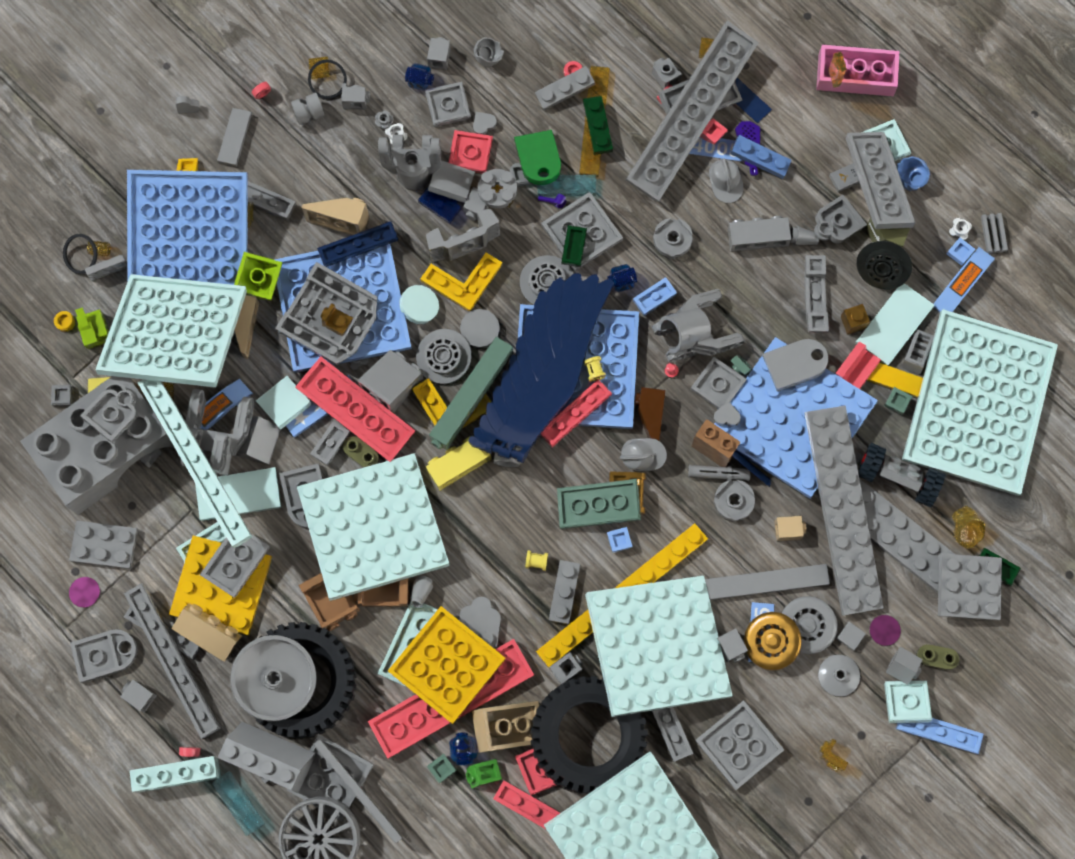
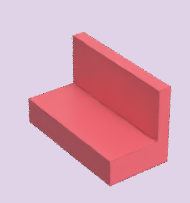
M859 341L838 369L836 375L861 389L881 359L868 352L866 345Z

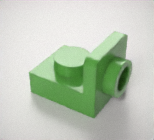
M497 759L477 763L466 768V778L471 788L502 780Z

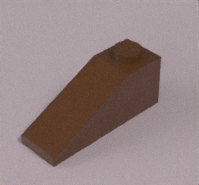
M641 387V392L636 393L635 405H639L638 413L647 437L659 441L665 390Z

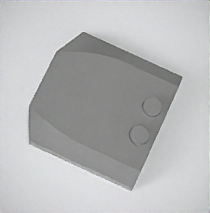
M316 262L308 274L306 282L288 311L284 313L275 330L333 364L338 365L357 352L376 320L377 296ZM331 303L335 305L336 309L353 318L343 336L322 326L321 313L325 307L329 308Z

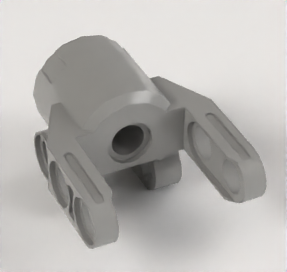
M393 135V147H391L390 138L379 137L378 153L381 166L389 172L396 174L398 182L406 189L419 190L424 188L431 181L432 174L441 167L440 138H433V135H422V149H404L405 141L403 135ZM410 160L417 161L415 164H408Z
M719 289L692 295L676 313L662 317L659 322L652 326L655 335L658 336L676 331L679 333L678 346L669 348L665 355L669 363L692 357L697 353L707 356L715 355L737 348L745 343L742 334L739 333L714 339L711 334L709 318L701 309L712 306L713 303L723 297Z
M193 389L190 396L186 424L214 472L219 475L228 476L232 456L237 454L248 439L254 399L251 397L242 398L238 404L233 434L201 429L206 404L205 393L203 390Z

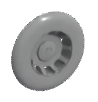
M551 255L532 259L525 265L520 275V288L523 295L530 303L534 304L540 290L547 292L553 281L559 277L566 281L573 274L570 266L562 265V259Z
M435 330L426 335L420 342L416 353L417 365L422 370L421 373L432 382L440 384L454 382L462 377L469 368L471 362L469 343L460 333L454 330Z
M811 596L799 597L791 601L782 611V614L787 615L796 623L801 637L805 638V640L801 639L800 653H819L828 648L834 641L838 627L837 618L832 608L823 600ZM802 610H807V613L802 614Z

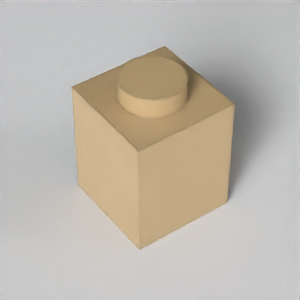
M802 516L777 517L775 520L776 541L801 540L804 534H806L805 521L802 522Z

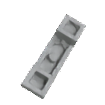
M825 255L805 256L804 288L808 332H829L828 312H826Z

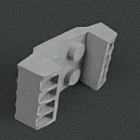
M486 209L477 212L479 228H470L462 235L456 234L449 237L447 241L443 240L439 228L427 233L426 238L431 262L444 259L452 261L487 247L489 241L500 236V222L493 211Z

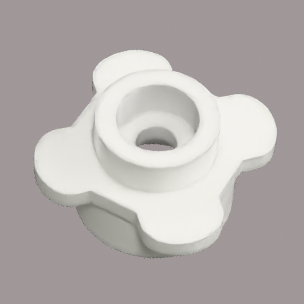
M401 123L393 124L385 130V134L389 136L391 144L395 133L403 135L404 141L408 137L407 133H404Z
M960 218L954 219V225L949 230L950 235H956L966 240L968 238V231L972 228L971 223Z

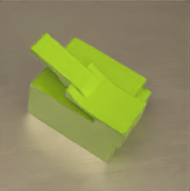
M83 307L76 309L78 329L84 346L87 349H91L98 345H103V343L105 344L109 330L103 312L99 309L85 314Z

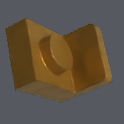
M333 303L330 304L329 308L325 307L320 316L322 318V326L341 336L344 335L353 320L351 316L336 309Z

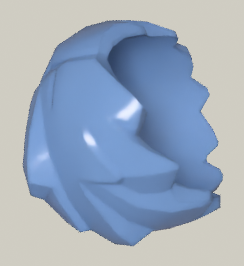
M913 156L903 158L896 166L903 188L908 191L918 190L929 181L930 170L925 161Z

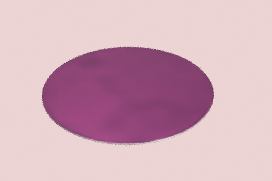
M90 577L78 578L69 589L70 600L78 607L93 605L100 594L98 583Z
M880 615L870 624V635L880 645H892L900 637V625L895 618L889 615Z

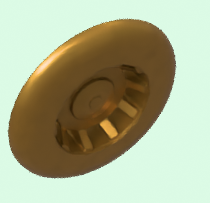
M766 612L758 615L750 622L744 635V644L748 650L746 652L748 657L754 664L766 670H780L789 666L797 658L801 649L802 640L798 626L790 617L779 612Z

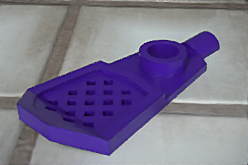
M741 121L735 128L737 137L741 135L760 145V126L751 121ZM744 161L745 165L750 168V175H758L757 167Z

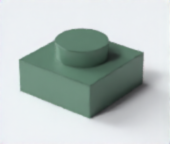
M736 355L731 360L734 364L732 366L733 369L740 375L742 373L748 375L753 369L740 355Z
M894 387L884 406L903 415L912 396Z
M444 753L427 766L439 784L456 772V769Z

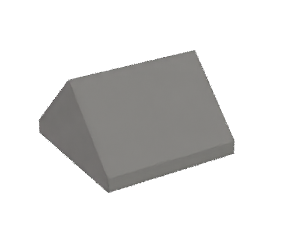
M252 416L248 439L235 456L269 465L281 430L276 424L266 419Z

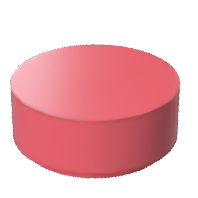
M576 61L568 62L564 67V76L583 68L582 65Z
M262 82L251 93L255 99H261L271 91V87L267 82Z
M179 747L180 756H200L201 748Z

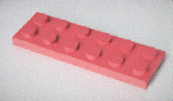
M321 356L295 387L389 462L396 457L416 432Z

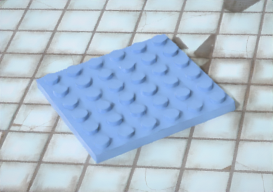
M127 170L128 280L130 274L234 285L243 253L248 252V173Z
M390 244L327 267L377 296L376 320L357 352L341 363L385 355L389 350L395 353L412 349L405 314L400 310L399 301L401 294ZM318 251L275 259L283 263L277 281L283 315L290 308L315 263L318 262L323 265ZM287 337L293 372L298 373L310 370L320 356Z
M520 304L518 338L524 336V322L528 314L533 315L534 305ZM601 309L589 340L585 360L596 356L601 357L600 363L603 372L606 373V377L600 381L612 395L577 426L633 429L639 325L638 311ZM584 363L574 395L560 412L594 383L589 381V372Z
M775 337L764 353L787 344ZM761 356L747 376L745 383L730 402L740 414V423L735 427H730L727 424L724 426L714 424L740 441L736 449L738 453L811 499L818 489L804 413L846 406L851 437L853 438L878 400L828 369L815 379L777 392L764 359Z

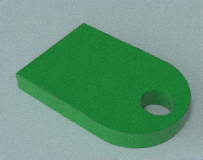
M552 130L514 137L524 177L536 185H547L554 182L561 173V161ZM541 172H546L549 174L547 177L539 176Z

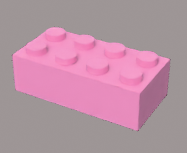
M822 45L818 55L816 90L894 96L898 87L899 51Z

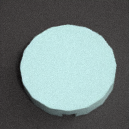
M423 285L408 287L401 295L399 301L401 312L406 315L409 321L415 324L428 323L437 315L439 310V301L435 293Z

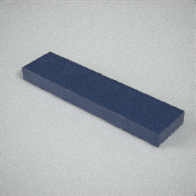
M392 221L317 249L323 265L328 267L399 240Z

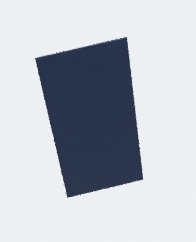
M736 78L735 84L742 98V101L736 104L758 123L772 109L739 78Z
M735 450L732 457L770 487L772 480Z

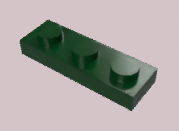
M602 96L583 99L593 154L613 152Z

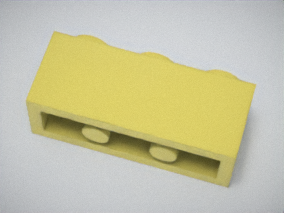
M468 437L461 446L457 448L456 446L451 447L445 452L446 455L441 458L435 457L431 459L426 469L440 491L490 461L491 455L472 447L468 442Z

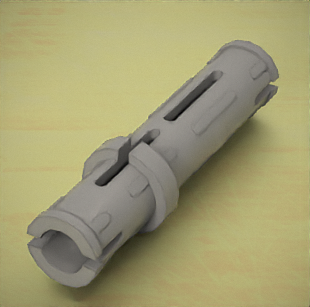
M689 464L688 477L749 481L750 471L747 468H732V465L716 467ZM700 471L717 472V473H706V472H700ZM721 472H724V473H738V474H722Z

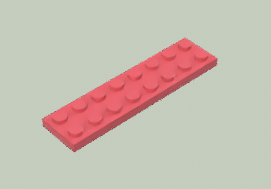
M514 639L495 649L506 658L505 661L459 718L534 676ZM416 694L368 721L388 759L451 724Z

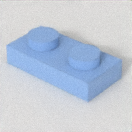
M665 277L634 297L633 302L645 316L675 297L677 292Z

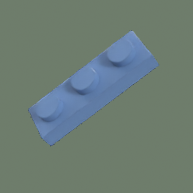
M741 135L737 137L730 153L781 179L785 177L791 163V159Z

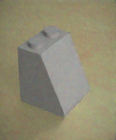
M389 350L358 380V383L363 390L392 413H395L411 394L412 388L417 386L423 377L422 370L416 364L412 363L410 365L405 361L406 358L400 352L394 353L392 350Z

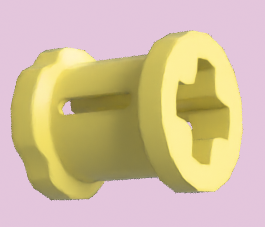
M600 356L584 361V365L587 366L589 372L588 379L590 382L606 377V373L603 372Z
M528 550L525 568H541L542 571H546L548 553L537 554L531 553Z

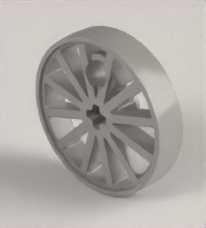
M312 797L298 803L288 812L279 831V849L283 859H292L290 856L292 854L295 859H311L313 856L314 859H320L321 852L324 859H332L329 850L341 859H355L361 841L359 824L354 814L346 805L329 797ZM319 804L317 823L309 810L308 805ZM326 804L336 808V810L324 826ZM302 809L309 826L295 818L294 813ZM341 812L348 822L329 830ZM289 821L306 834L286 832ZM351 827L353 839L332 836ZM322 834L324 838L321 841H317L316 838ZM286 839L306 840L297 844L293 849H287ZM333 843L352 845L350 855L348 856ZM300 847H305L308 849L307 857H302L300 855Z

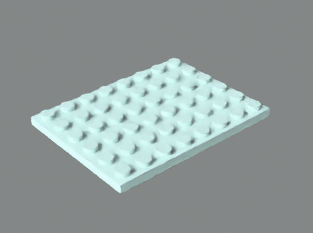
M942 309L902 461L925 468H932L951 476L1020 496L1058 344Z

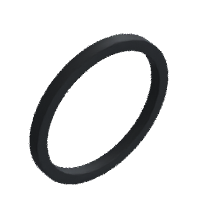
M333 60L318 61L311 67L308 74V84L313 93L317 92L311 84V75L313 70L322 63L337 65L343 73V83H347L345 70L339 63ZM342 88L331 96H324L317 93V96L324 99H332L342 93Z
M75 234L65 242L63 259L66 266L72 272L83 274L86 273L85 270L79 271L74 269L68 261L67 249L70 242L77 237H83L90 242L93 248V260L90 266L96 264L97 247L89 236Z

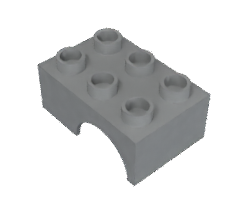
M117 376L107 379L20 441L63 503L77 515L117 488L121 475L136 461L157 449L174 447L151 405L132 379ZM112 389L118 393L121 390H129L136 398L134 407L137 415L129 427L112 444L85 422L80 415L103 391Z

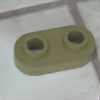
M351 436L344 441L343 450L345 454L362 468L379 463L377 452L358 437ZM352 443L356 444L354 449H350L349 446ZM367 455L372 456L370 461H365Z
M926 644L921 646L916 653V656L922 659L921 665L951 670L959 663L957 652L949 648ZM926 651L931 653V658L925 656ZM947 655L952 657L951 663L946 661Z

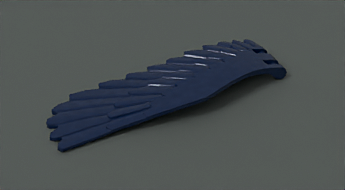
M575 273L566 281L559 277L552 282L547 292H539L534 303L533 315L528 314L524 322V336H520L517 339L516 355L513 354L510 358L509 370L503 372L501 386H496L493 391V402L487 404L486 415L481 417L480 426L474 428V436L469 437L468 442L472 447L489 454L492 452L498 453V456L503 458L517 459V462H525L529 451L538 437L574 395L596 320L614 286V282L611 279L598 283L599 277L597 274H594L582 281L581 274Z

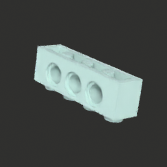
M215 756L129 770L132 792L135 793L221 779L219 759Z

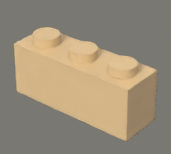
M190 603L183 608L171 628L224 662L230 657L242 637L235 628L222 624L217 617L206 614L201 607Z

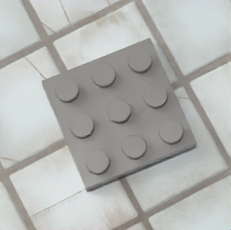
M590 192L541 223V226L562 255L567 226L587 228L581 267L623 241L622 235ZM570 266V267L573 269L574 272H575L576 270H578L579 268H581V267Z
M939 554L938 616L1001 620L1002 558Z
M744 700L695 740L735 790L784 751L783 747Z
M318 734L314 743L319 739L322 740L362 788L374 765ZM313 743L309 751L316 753V756L299 793L287 789V791L303 800L312 797L333 798L350 809L356 796L314 747ZM312 804L315 807L319 808V804ZM325 804L324 812L332 816L336 808ZM340 812L337 819L343 822L345 816Z

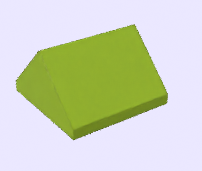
M244 252L234 285L246 286V295L256 296L259 300L272 301L283 263Z

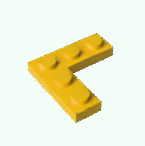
M485 253L465 283H462L431 263L420 281L470 312L501 268L502 262Z
M428 378L413 387L412 391L435 426L447 409V406ZM487 394L478 404L464 427L486 414L487 404L491 402Z

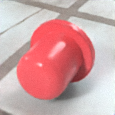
M668 363L665 368V374L671 378L678 375V367L673 363Z

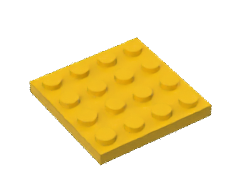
M192 536L169 615L178 617L185 606L189 603L201 607L206 614L217 617L222 624L231 626L238 633L249 636L272 556L266 554L241 591L234 598L200 575L222 543Z
M440 606L389 668L388 672L451 724H454L506 658Z

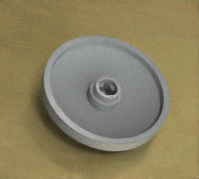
M279 635L260 637L247 644L235 658L230 673V686L238 705L249 715L264 721H280L300 712L311 699L316 685V670L309 653L298 642Z

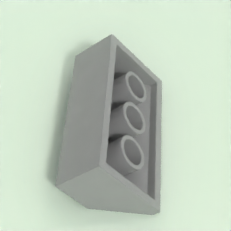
M241 722L226 738L217 758L299 793L316 753Z

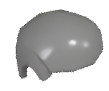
M487 37L478 40L473 50L475 59L483 66L491 67L497 64L504 55L500 42Z

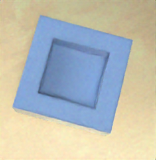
M959 238L946 254L962 266L976 249L962 238Z
M627 527L607 532L612 553L632 548Z

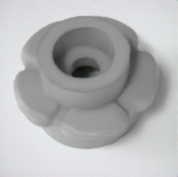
M388 111L378 112L375 115V124L381 129L389 128L394 121L393 116Z

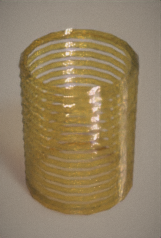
M94 241L98 256L108 257L111 248L110 243ZM88 242V245L90 246V251L88 254L93 255V248L90 242Z

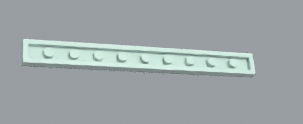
M144 379L139 381L138 385L233 548L240 546L252 538V535L162 381Z

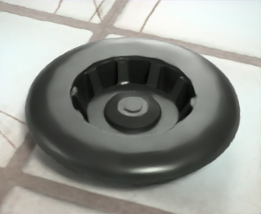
M890 241L872 242L866 245L857 257V270L862 279L869 285L879 289L900 287L909 279L912 273V262L909 254L901 246Z

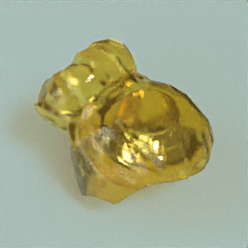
M964 506L953 513L952 518L955 523L954 535L958 544L965 548H972L985 537V523L977 517L976 511L968 506Z

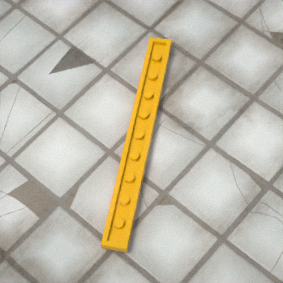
M694 523L615 588L655 583L705 543L708 538ZM589 610L585 611L536 651L548 668L593 633Z

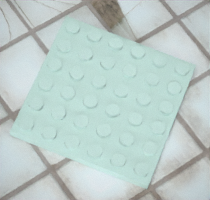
M130 274L95 369L97 374L216 387L246 296V286Z
M415 453L393 459L391 462L385 461L297 486L329 601L449 566Z
M704 576L592 591L585 594L612 717L725 699L733 696L721 645L717 640L718 632Z
M651 752L639 758L544 824V827L565 859L719 858Z

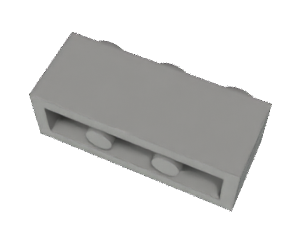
M788 217L754 218L751 221L738 219L729 223L727 229L730 252L789 246L791 241Z

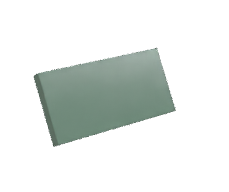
M637 479L557 488L560 529L641 520Z

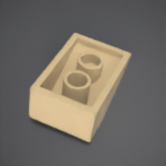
M341 198L302 205L307 222L350 235L365 231L369 220L366 203L359 198Z
M539 701L473 710L472 716L478 753L531 745L532 735H530L533 726V717L539 707Z

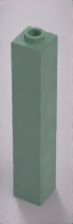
M495 337L430 432L429 437L433 446L440 450L442 448L445 450L449 449L512 356L513 346Z

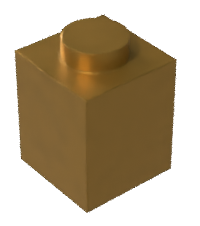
M863 304L845 309L841 315L847 335L866 329L870 323Z

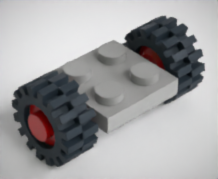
M870 443L858 469L859 477L872 482L878 470H881L880 476L918 491L915 501L931 508L941 491L946 474L929 468L922 480L923 471L914 464L907 465L895 456H886L885 448Z

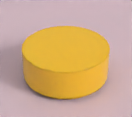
M61 311L56 314L54 325L58 330L68 332L74 328L75 318L70 312Z

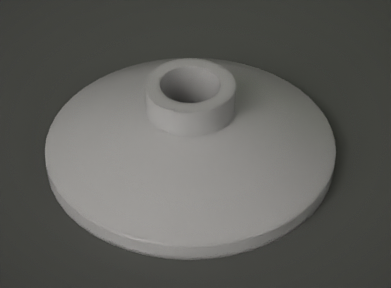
M833 655L825 659L820 665L818 679L820 685L827 693L841 697L849 695L857 688L860 681V671L857 664L851 658L844 655ZM838 671H842L844 673V677L842 679L837 677Z

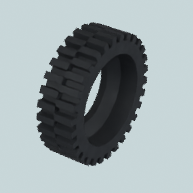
M290 622L288 626L278 625V629L266 631L268 634L266 636L279 635L290 638L303 646L306 651L321 657L329 668L331 686L325 700L313 710L297 713L290 718L280 721L255 719L260 725L278 735L297 739L315 737V734H323L326 732V729H332L336 726L335 723L344 718V712L349 711L351 707L349 704L354 700L355 695L353 693L357 687L355 683V678H357L356 671L354 670L355 665L349 651L341 641L325 628H320L315 624L308 625L306 622H300V624Z
M595 676L571 679L552 690L537 708L530 735H532L531 747L534 749V758H537L538 766L544 770L545 776L551 778L557 786L560 785L567 791L571 790L579 794H589L644 756L643 750L647 747L645 737L648 736V732L644 728V725L647 723L645 718L641 716L642 712L615 716L621 729V742L616 754L608 762L594 767L582 766L573 762L564 753L559 742V726L567 711L582 703H596L610 710L604 679H597Z

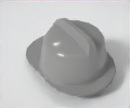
M723 158L715 161L709 169L713 193L719 201L733 203L743 193V181L737 164L731 160Z
M631 439L624 443L620 459L631 470L651 471L659 469L664 465L667 452L664 445L656 439Z

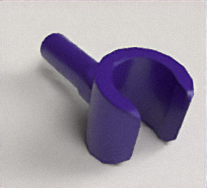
M558 194L555 199L543 196L538 197V201L551 203L559 209L563 208L567 202L565 200L566 197L562 194Z

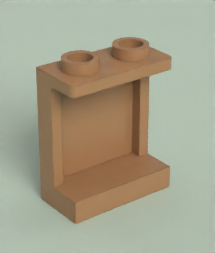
M705 420L696 433L691 447L719 466L727 467L740 441L709 420Z
M322 573L298 585L319 621L321 628L332 631L340 626L339 623L345 619L350 621L358 616L357 613L360 609L352 595L329 601Z
M409 578L354 594V601H358L359 607H408Z

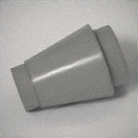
M799 226L792 227L790 230V243H793V245H817L819 242L813 231Z
M418 576L414 580L410 602L412 606L421 608L432 591L433 581L429 577Z

